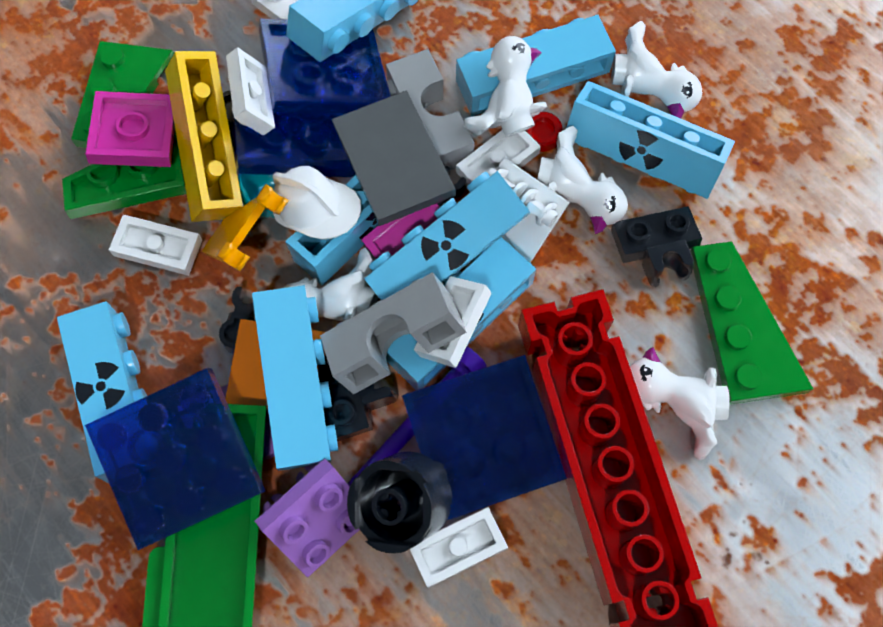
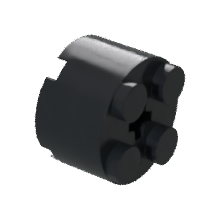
M411 451L393 454L367 466L353 480L347 496L348 516L354 529H360L368 539L365 542L372 548L384 553L393 554L402 553L415 547L443 528L452 506L451 487L443 464L423 454Z

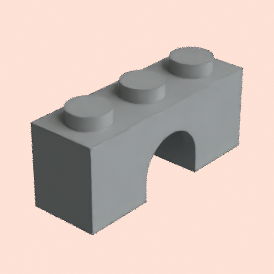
M429 49L386 64L387 80L382 82L386 97L388 98L407 90L444 167L448 166L451 168L450 170L455 169L459 162L474 152L475 142L469 130L463 126L464 120L459 111L446 116H435L425 110L429 105L443 100V77Z
M432 272L421 279L413 281L409 286L388 298L376 302L372 307L354 317L340 322L336 327L320 335L332 376L351 393L355 394L391 374L386 356L390 345L397 338L411 334L430 353L467 332L451 294Z

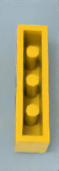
M175 51L165 73L191 222L223 220L243 207L216 53L215 51Z

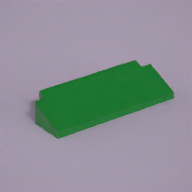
M194 402V428H175V433H167L159 440L152 526L157 532L166 533L165 547L154 548L148 557L142 627H252L258 525L254 521L259 518L266 406Z

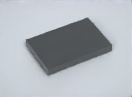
M407 90L332 119L333 127L379 226L456 196V189Z

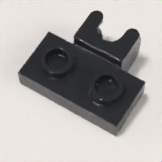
M689 206L621 220L612 224L611 229L622 262L628 263L643 259L642 266L652 287L659 285V276L664 268L674 270L681 281H685L690 277L693 271L694 260L689 249H692L694 246H700L702 236Z
M324 356L325 365H320L318 377L319 383L328 381L332 407L323 409L326 426L335 424L337 442L373 430L368 409L372 411L395 403L398 399L397 394L386 386L374 389V384L355 394L351 393L332 376L327 357Z

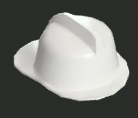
M299 166L285 174L275 172L273 175L275 183L273 191L289 200L280 215L273 213L277 223L311 238L326 240L337 238L347 233L357 223L361 214V200L357 193L348 186L326 178L322 173L310 166Z

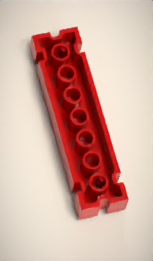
M604 289L573 296L570 298L567 309L557 311L555 301L522 309L518 328L527 356L538 355L532 369V374L603 605L615 603L620 621L610 623V627H718L709 598H696L691 581L701 579L702 577L620 336L610 339L607 332L614 319ZM570 342L572 347H579V350L573 351L572 348L566 347L565 343ZM649 590L652 596L660 595L662 599V605L656 607L660 611L659 613H657L655 608H649L646 598L651 597L648 593Z

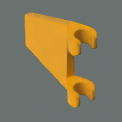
M265 184L256 198L223 219L201 252L241 271L250 257L237 249L265 208L280 215L289 200L281 197L273 191L272 187Z

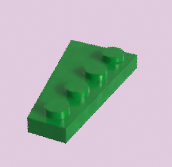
M733 242L692 247L690 252L694 260L693 271L722 386H727L729 390V405L806 394L812 391L814 388Z

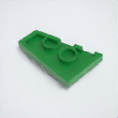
M100 41L71 137L75 146L87 147L95 91L153 94L159 85L157 79L168 66L174 54L173 50Z
M176 130L174 133L171 167L92 164L63 178L64 210L70 220L186 194Z

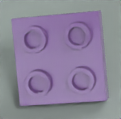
M325 458L318 465L304 467L308 474L304 475L300 471L296 477V484L284 495L276 494L272 496L271 499L275 503L271 505L267 501L263 506V514L254 521L261 531L307 578L360 530L359 528L354 529L348 516L347 496L349 485Z

